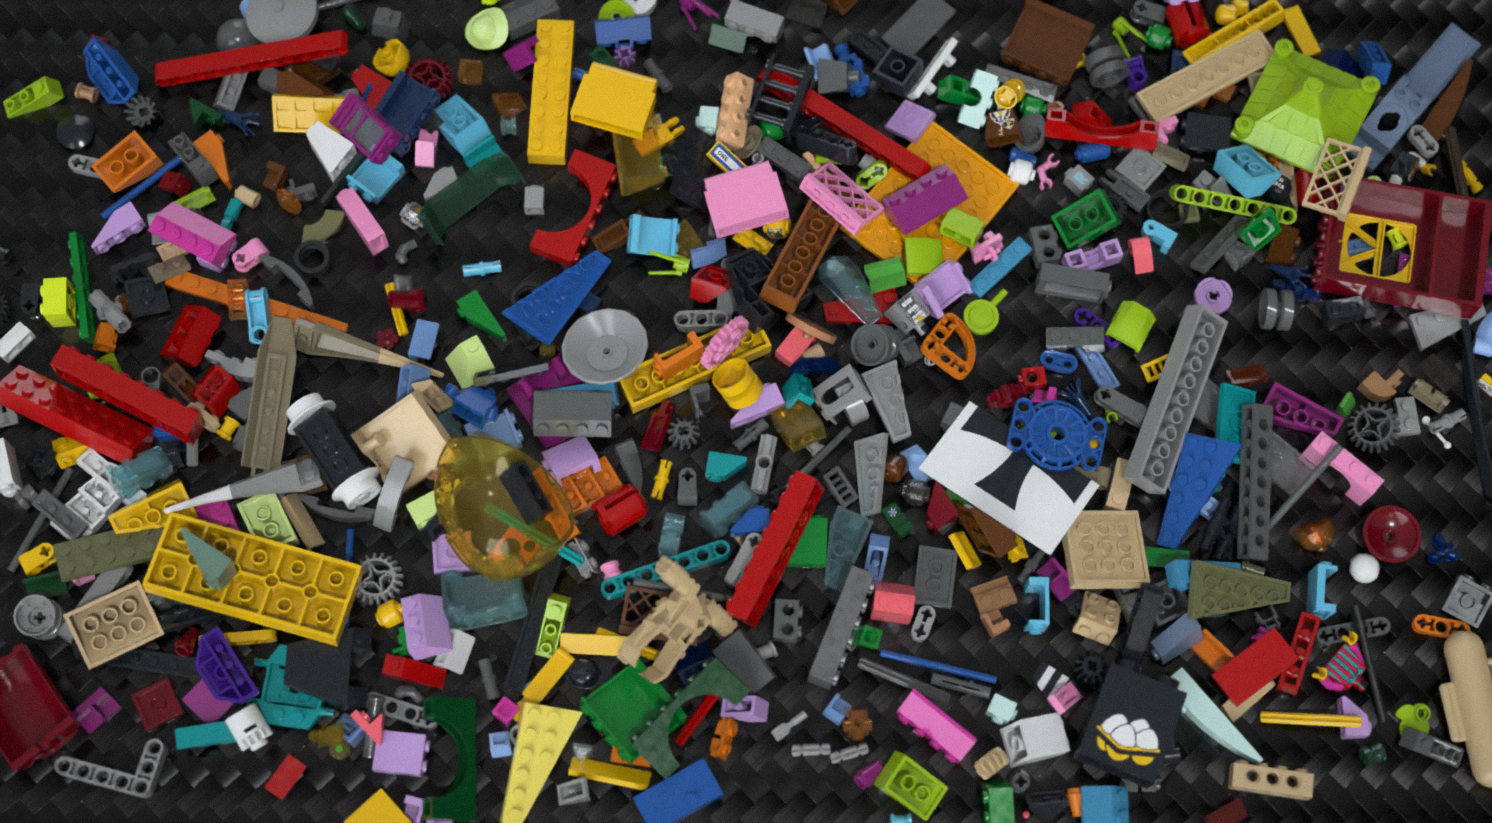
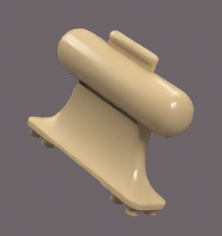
M1457 631L1448 636L1444 643L1443 652L1451 682L1441 684L1439 691L1451 740L1453 742L1465 741L1473 776L1483 786L1492 788V658H1487L1484 643L1480 636L1471 631Z

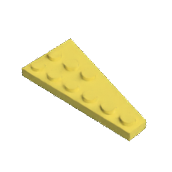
M523 702L500 819L501 823L524 822L583 712Z

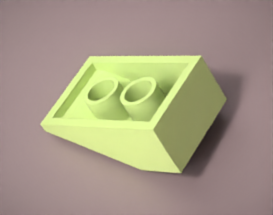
M276 493L256 495L236 504L251 535L294 547L300 544Z

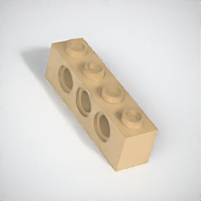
M1236 760V762L1229 766L1228 789L1309 800L1313 794L1314 774L1308 773L1306 769L1291 771L1285 766L1270 768L1265 763L1250 765L1248 761ZM1247 772H1252L1255 775L1254 781H1250L1247 778ZM1268 774L1274 777V784H1270L1267 781ZM1288 777L1294 780V787H1290L1287 784Z

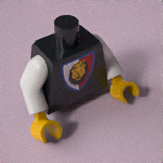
M1402 151L1389 170L1387 182L1409 186L1420 168L1423 174L1432 176L1430 169L1436 170V166L1426 163V160L1416 152Z

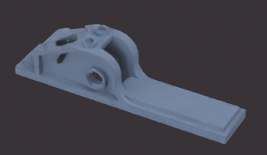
M1451 23L1411 71L1396 83L1358 131L1352 145L1361 148L1365 146L1372 148L1371 157L1366 167L1371 173L1481 46L1479 42L1455 24ZM1397 112L1400 114L1398 125L1394 130H1378L1379 120L1385 113ZM1349 151L1347 155L1355 159L1358 153Z

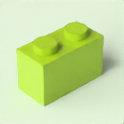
M951 208L941 223L940 234L973 249L983 233L985 222L977 217L966 214L960 209Z

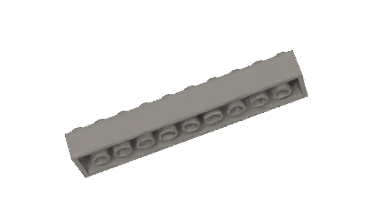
M1203 304L1186 306L1123 475L1124 479L1149 494L1166 493L1183 447L1186 432L1188 433L1228 324V321Z

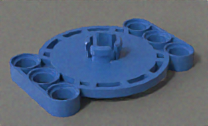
M1022 397L1014 405L1006 445L1012 452H1019L1021 449H1024L1033 462L1048 470H1069L1081 463L1084 470L1093 472L1101 463L1107 422L1101 417H1096L1089 422L1081 410L1064 401L1050 400L1033 406L1028 398ZM1025 403L1028 406V411H1021L1018 404ZM1015 421H1022L1025 427L1023 429L1016 428ZM1093 423H1100L1103 430L1096 431L1093 428ZM1058 429L1057 433L1062 440H1055L1051 436V432ZM1011 439H1019L1021 442V446H1013L1011 444ZM1096 440L1099 443V448L1093 449L1089 442ZM1031 452H1033L1038 458H1040L1041 461L1038 460ZM1093 458L1096 465L1093 467L1088 466L1086 459ZM1044 462L1056 464V466H1050L1048 464H1045ZM1068 462H1071V463H1072V464L1069 465V466H1062V467H1061L1062 464H1066V463H1068Z

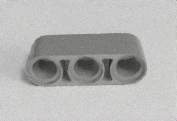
M724 310L679 311L674 316L675 325L681 333H690L693 330L695 333H709L730 322L729 316ZM721 318L726 319L722 324L717 323ZM683 319L688 320L686 324H679V322ZM701 319L707 320L704 324H698Z

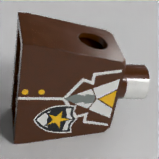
M997 105V111L990 112L987 115L985 140L990 148L1024 141L1019 119L1013 108L1003 109Z

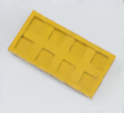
M273 94L274 132L307 133L309 127L318 120L336 133L342 134L329 123V120L346 97Z

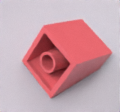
M876 581L873 590L870 619L909 625L914 610V586Z

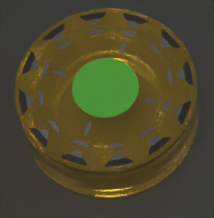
M336 739L330 744L329 753L334 759L343 760L349 755L350 746L345 740Z

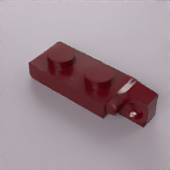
M663 400L660 409L653 412L640 444L642 449L654 452L660 451L673 417L675 405L670 401Z

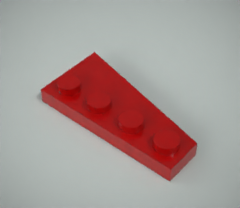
M892 288L877 293L823 303L822 309L826 324L880 323L888 325L893 323L883 313L899 300L896 289Z

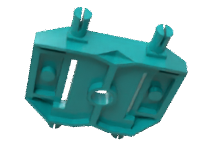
M280 644L269 659L255 658L254 666L266 667L267 671L261 698H251L246 701V705L256 703L268 725L310 730L323 715L334 717L335 708H325L324 702L311 695L301 692L297 694L291 693V688L283 685L285 669H280V666H285L287 645ZM273 703H280V704H288V705H295V706L310 707L311 709H308V708H300V707H293V706H285V705H278V704H273Z

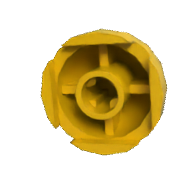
M391 39L384 44L387 46L377 50L373 59V65L385 76L394 77L400 70L406 71L410 61V54L406 46L398 39Z

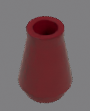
M190 627L175 642V652L182 657L192 654L199 631L196 628Z

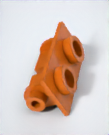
M722 717L718 721L714 734L721 737L720 739L713 738L709 749L710 756L715 758L718 756L723 761H726L727 756L731 752L733 737L736 736L738 730V723L733 719Z

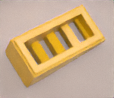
M1168 354L1140 366L1147 383L1159 380L1161 373L1158 374L1155 365L1158 364L1162 372V362H1166ZM1148 367L1152 368L1155 376L1151 377L1147 369Z

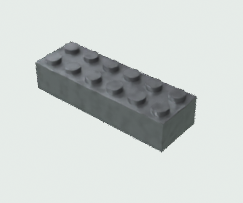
M852 565L809 673L808 682L830 690L831 685H836L840 671H837L838 667L843 668L848 654L845 653V649L850 650L855 636L852 632H857L862 619L859 614H864L869 601L866 596H871L876 583L873 580V573Z

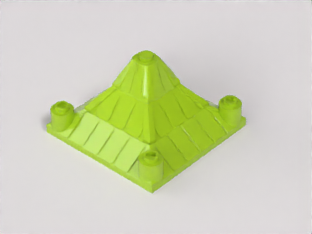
M1281 39L1275 44L1274 51L1240 117L1235 122L1230 138L1313 174L1327 138L1352 145L1380 90V81L1374 76L1359 79L1356 76L1293 50L1294 47L1291 41ZM1329 145L1328 151L1330 155L1340 152L1338 146ZM1342 155L1333 158L1336 166L1343 163L1344 158ZM1330 160L1321 165L1324 172L1334 168ZM1336 171L1326 175L1328 180L1332 179Z

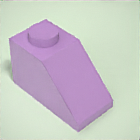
M745 696L737 706H734L723 698L721 717L745 722H767L769 702L758 696Z
M1346 696L1337 699L1338 715L1362 717V726L1360 728L1339 727L1340 738L1364 739L1370 736L1372 725L1368 721V715Z

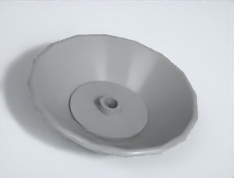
M611 308L592 311L577 319L566 332L562 344L563 362L570 373L583 382L598 385L618 382L634 373L644 361L648 349L647 331L638 318L626 311Z

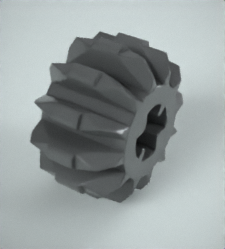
M137 95V98L131 97V103H125L128 106V109L124 110L125 113H128L126 119L131 120V124L135 126L137 124L139 127H144V124L150 125V119H156L153 116V113L157 112L156 109H153L155 103L150 102V98L147 96L144 98L142 95Z
M684 417L682 422L679 418H676L677 424L670 423L671 429L667 430V434L670 435L668 440L674 441L673 447L680 444V450H683L684 445L690 449L691 443L697 444L695 438H699L700 433L697 432L699 426L694 425V420L687 422V417ZM680 431H681L682 433H684L685 431H687V435L683 434V435L681 436V435H680Z

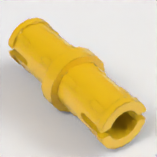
M661 459L658 473L654 477L655 483L650 497L655 498L657 496L656 499H663L666 484L669 483L668 477L673 465L671 461L667 462V460Z

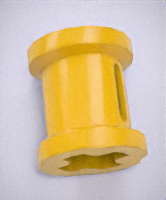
M225 416V422L216 431V434L231 441L232 434L241 424L233 418Z

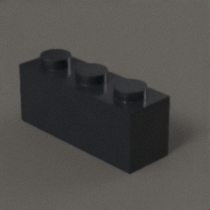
M525 460L512 464L498 476L527 526L542 521L554 511Z

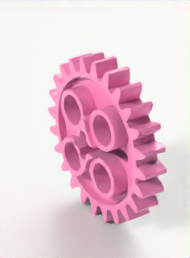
M739 315L733 320L731 319L728 324H725L724 328L720 329L710 340L709 346L705 348L706 351L702 353L703 356L700 358V363L705 368L711 370L724 361L726 356H729L740 344V340L747 332L746 329L749 327V322Z

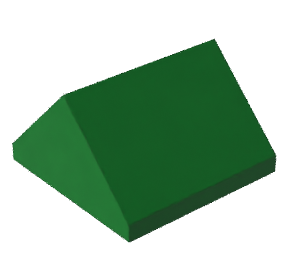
M1263 208L1236 230L1235 233L1251 253L1255 254L1283 230L1273 209Z

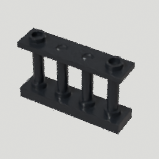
M772 53L771 58L766 61L764 77L752 108L749 107L747 110L746 118H748L749 126H753L755 119L780 126L783 129V135L791 138L815 76V66L807 64L806 69H802V71L777 63L776 54ZM774 70L798 77L801 80L799 86L796 85L794 87L771 80ZM767 87L792 93L795 96L793 102L787 103L764 96ZM761 103L787 110V119H780L758 112Z

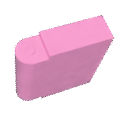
M769 161L704 179L706 189L704 195L717 239L789 218L788 208L777 173L772 171Z

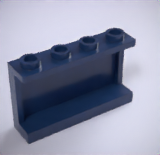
M401 70L392 81L375 110L403 135L399 140V144L391 151L402 158L409 151L410 144L414 138L420 134L423 124L429 120L430 113L434 107L438 106L441 95L436 89H430L409 78ZM370 117L360 131L366 139L371 140L375 144L385 133Z

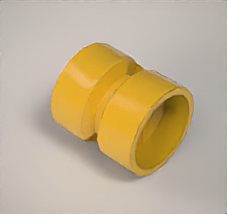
M1012 78L1007 80L995 92L994 98L997 105L1003 109L1014 107L1024 98L1026 94L1025 85L1019 79Z

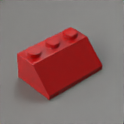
M185 305L160 355L187 367H197L202 361L205 349L211 343L213 333L219 328V322L222 317L205 306Z

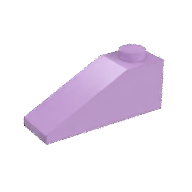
M776 382L773 384H763V391L758 400L749 407L740 409L730 420L731 430L784 408L785 402Z

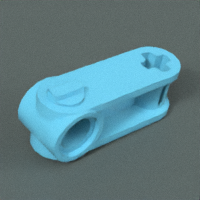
M262 287L261 290H245L249 341L252 344H261L262 340L259 338L258 333L260 330L266 333L271 321L269 296L266 287Z

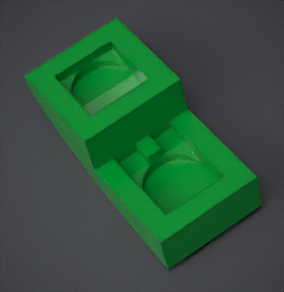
M859 625L857 632H852L855 635L852 644L877 650L883 630L867 625Z

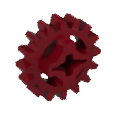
M1004 384L998 389L993 390V393L987 396L986 401L990 409L1014 407L1019 398L1027 396L1028 391L1024 384Z

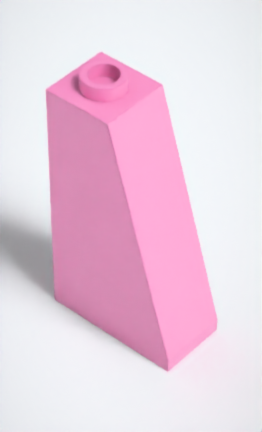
M351 187L340 191L336 196L337 201L372 255L374 256L389 247L384 231L355 190Z

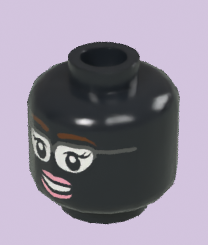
M1281 175L1264 192L1266 198L1272 203L1284 202L1292 190L1291 181L1288 177Z

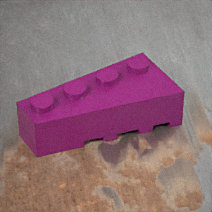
M1277 382L1271 386L1262 403L1273 406V424L1317 436L1323 431L1333 438L1344 421L1343 417Z

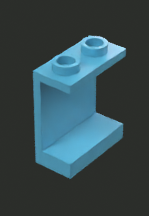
M638 214L630 215L627 253L655 256L648 253L649 250L674 257L678 252V242H676V235H679L680 224H677L678 219L670 220L643 217Z
M1029 577L1024 584V593H1040V620H1029L1024 627V631H1029V634L1032 635L1041 634L1049 625V577Z

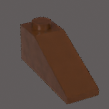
M285 68V71H277V94L334 96L332 90L304 72H296V68Z
M173 361L159 375L188 404L190 402L195 403L188 394L197 383L177 362Z

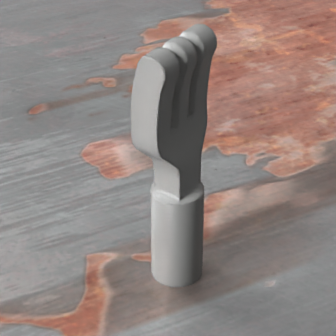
M804 711L800 712L789 723H782L772 730L771 734L779 742L790 733V729L794 725L796 726L807 718V714Z

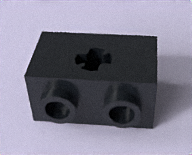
M1362 296L1325 301L1319 308L1323 326L1360 321L1366 314Z

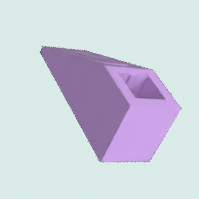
M131 201L112 213L91 245L97 255L107 252L111 246L116 243H122L126 240V237L140 232L146 226Z

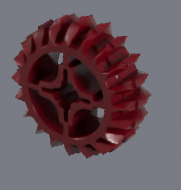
M424 56L423 61L417 58L416 64L411 62V68H406L408 77L430 89L436 88L441 97L446 99L445 93H450V87H453V75L451 74V69L447 68V64L445 62L441 63L439 58L434 61L432 56L429 60ZM433 71L440 73L443 78L434 75Z

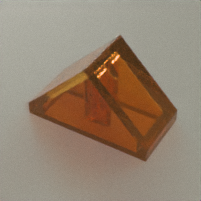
M496 93L491 95L493 107L502 121L527 108L519 93Z

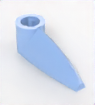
M1492 311L1482 320L1472 343L1473 353L1487 357L1492 356Z

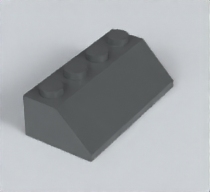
M534 391L533 436L611 437L612 392Z

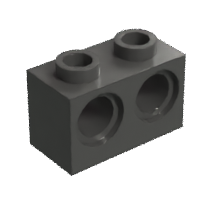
M1052 224L1030 228L1028 239L1032 248L1036 269L1040 268L1042 262L1058 265L1062 258V251L1057 246L1058 235L1057 231L1053 230ZM1045 235L1048 240H1042L1039 236ZM1048 252L1052 257H1046L1044 253Z
M775 599L773 641L796 643L797 637H801V626L798 625V618H802L803 606H799V600ZM790 607L794 613L792 615H785L783 609ZM788 626L792 628L793 632L790 635H785L782 632V628Z

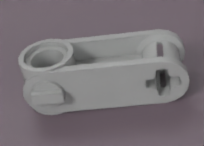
M750 533L746 537L725 576L724 582L735 587L738 580L742 579L744 568L751 561L753 550L756 546L752 544V541L758 540L760 542L762 539L761 535Z

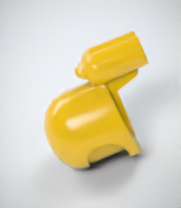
M1234 0L1232 4L1219 5L1215 11L1216 22L1221 25H1228L1237 20V16L1249 13V1Z

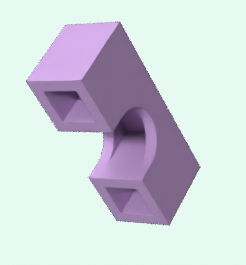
M1115 238L1099 243L1095 249L1083 252L1081 248L1065 253L1061 264L1062 266L1094 271L1120 263L1123 252L1118 239Z

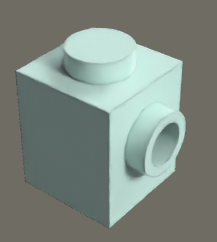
M701 106L699 116L696 117V127L710 136L716 135L720 113L719 107Z
M995 693L985 714L992 717L993 722L1007 725L1009 720L1014 721L1018 710L1015 709L1017 703Z

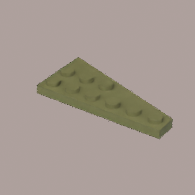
M1194 560L1191 566L1187 619L1290 602L1291 582Z

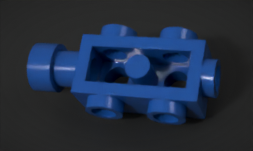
M846 43L837 45L833 50L836 57H839L838 61L852 63V71H861V81L852 82L851 90L845 92H849L850 96L856 95V97L865 95L870 85V79L867 74H864L861 59L857 58L855 53L849 55L850 50Z

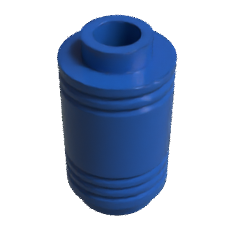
M1087 143L1078 145L1074 153L1077 161L1087 163L1106 159L1107 156H1110L1111 151L1109 145Z

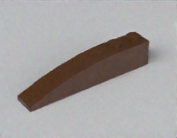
M1471 58L1462 67L1421 125L1436 142L1439 139L1443 141L1445 138L1444 130L1448 128L1459 109L1470 77L1473 61ZM1409 142L1407 146L1420 154L1414 145ZM1426 147V150H1432V147Z

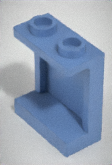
M507 408L504 409V413L498 415L497 421L492 422L488 420L482 430L471 423L464 425L479 464L522 448L521 441L524 440L520 429L516 430L514 426L517 423L513 412L509 413Z

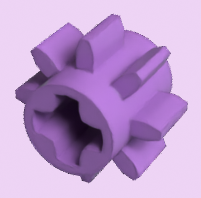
M621 45L619 50L614 51V58L620 67L629 69L631 64L635 65L634 58L636 57V52H631V46L623 47Z

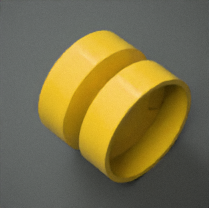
M734 357L724 361L717 367L712 377L713 385L733 409L749 407L758 400L763 391V383L748 362L741 357Z

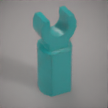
M231 198L224 213L225 218L220 226L231 231L233 222L237 220L242 210V201Z

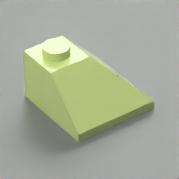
M477 335L460 343L445 358L462 390L474 386L473 378L476 372L495 368Z

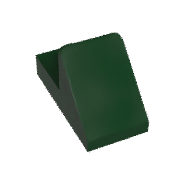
M190 98L189 103L192 117L198 131L205 121L212 126H224L226 121L221 113Z

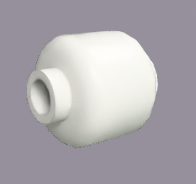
M1016 159L1014 162L1011 161L1007 176H1010L1012 182L1027 185L1029 180L1033 181L1036 170H1033L1032 162Z

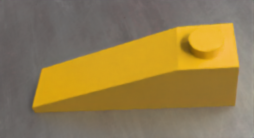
M177 479L107 517L116 534L152 528L157 529L165 527L170 514L165 513L163 509L189 500V497L180 479ZM194 507L174 512L191 518L198 517Z

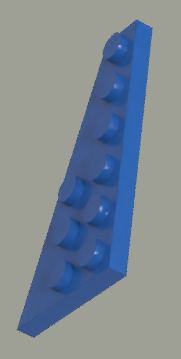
M1186 432L1157 545L1176 550L1179 548L1189 532L1190 526L1200 515V511L1205 503L1207 504L1223 479L1224 473L1234 462L1233 459L1237 453L1243 448L1242 444Z

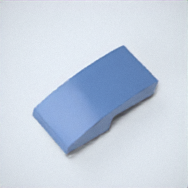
M724 238L707 241L706 246L690 250L693 269L712 264L727 255Z

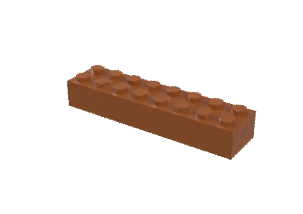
M827 180L828 184L836 185V182ZM831 190L835 195H837V191ZM841 192L842 196L850 197L848 192ZM811 198L764 283L759 296L762 300L790 314H794L840 226L837 220Z

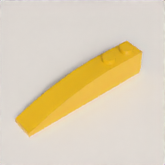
M1269 0L1184 50L1182 54L1191 65L1258 29L1262 33L1267 32L1284 21L1285 10L1277 0Z

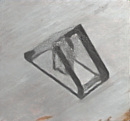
M1235 241L1222 256L1234 271H1237L1250 262L1255 254V249Z

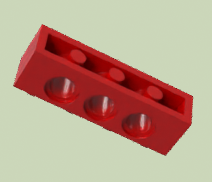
M1302 611L1290 646L1299 657V660L1281 673L1276 690L1296 696L1321 617Z

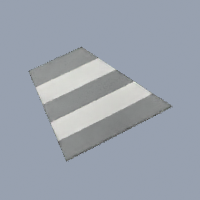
M1043 661L1032 676L1047 700L1070 681L1073 685L1076 683Z

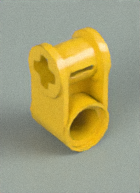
M42 543L36 548L23 553L18 558L28 577L40 573L46 567L57 562L54 548L49 543Z

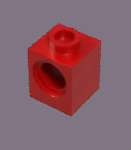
M1044 366L1021 368L1019 375H1017V384H1024L1027 391L1044 390L1047 385ZM1026 377H1034L1035 382H1029Z

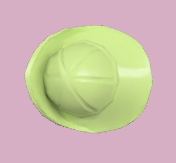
M488 8L479 12L469 20L465 29V37L468 42L477 49L482 50L500 47L508 36L507 19L499 8Z

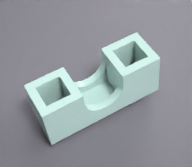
M975 69L969 86L979 91L980 100L974 106L962 104L957 122L976 129L984 126L987 117L984 115L985 111L990 109L993 98H991L992 92H996L999 86L998 76Z

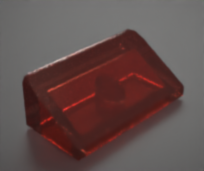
M1262 363L1225 371L1228 383L1239 387L1267 382L1269 379V375Z
M1238 798L1205 816L1203 819L1206 823H1237L1248 817L1241 798Z

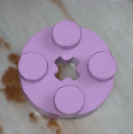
M1210 277L1198 284L1193 296L1196 305L1203 304L1219 315L1229 308L1233 293L1227 282ZM1209 293L1217 294L1216 300L1210 299Z

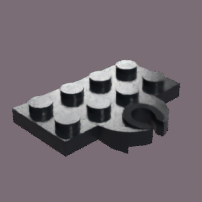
M688 125L683 140L671 141L666 146L668 150L675 152L676 157L674 158L670 153L664 154L665 165L663 167L668 173L673 175L669 193L696 209L701 208L705 192L704 179L709 177L713 163L706 154L715 145L716 139L694 125Z

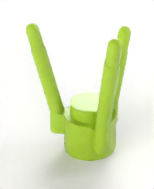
M1119 17L1112 24L1114 29L1112 34L1117 38L1127 58H1130V55L1120 34L1124 36L1130 31L1147 43V39H1144L1145 36L1132 27L1123 17Z
M652 250L648 251L649 254L673 261V268L676 269V271H649V275L682 276V272L687 273L690 259L686 258V256L675 254L674 257Z

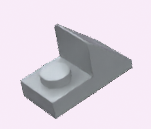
M1203 170L1191 184L1195 188L1232 195L1223 176L1217 180L1206 170ZM1215 196V197L1212 199V202H1214L1215 204H1217V203H1218V197Z

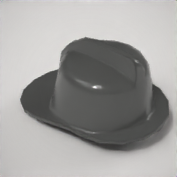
M1038 113L1025 115L1020 119L1019 123L1024 141L1015 143L1017 149L1032 155L1044 145L1045 120Z

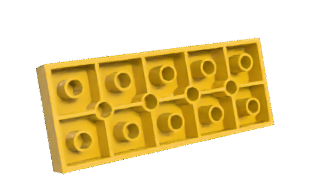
M170 512L142 586L147 593L338 646L363 576V569L358 564ZM182 527L232 559L237 573L223 591L218 588L213 590L206 585V580L202 577L203 574L180 532Z

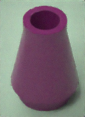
M874 761L872 764L857 771L853 777L854 781L861 789L869 788L883 770V767L878 761Z

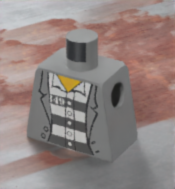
M915 288L883 313L905 334L914 328L922 336L929 330L923 320L930 315V312Z

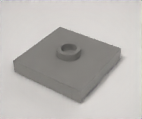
M1133 148L1115 168L1114 172L1124 176L1145 192L1165 170L1166 165L1152 157L1150 152Z

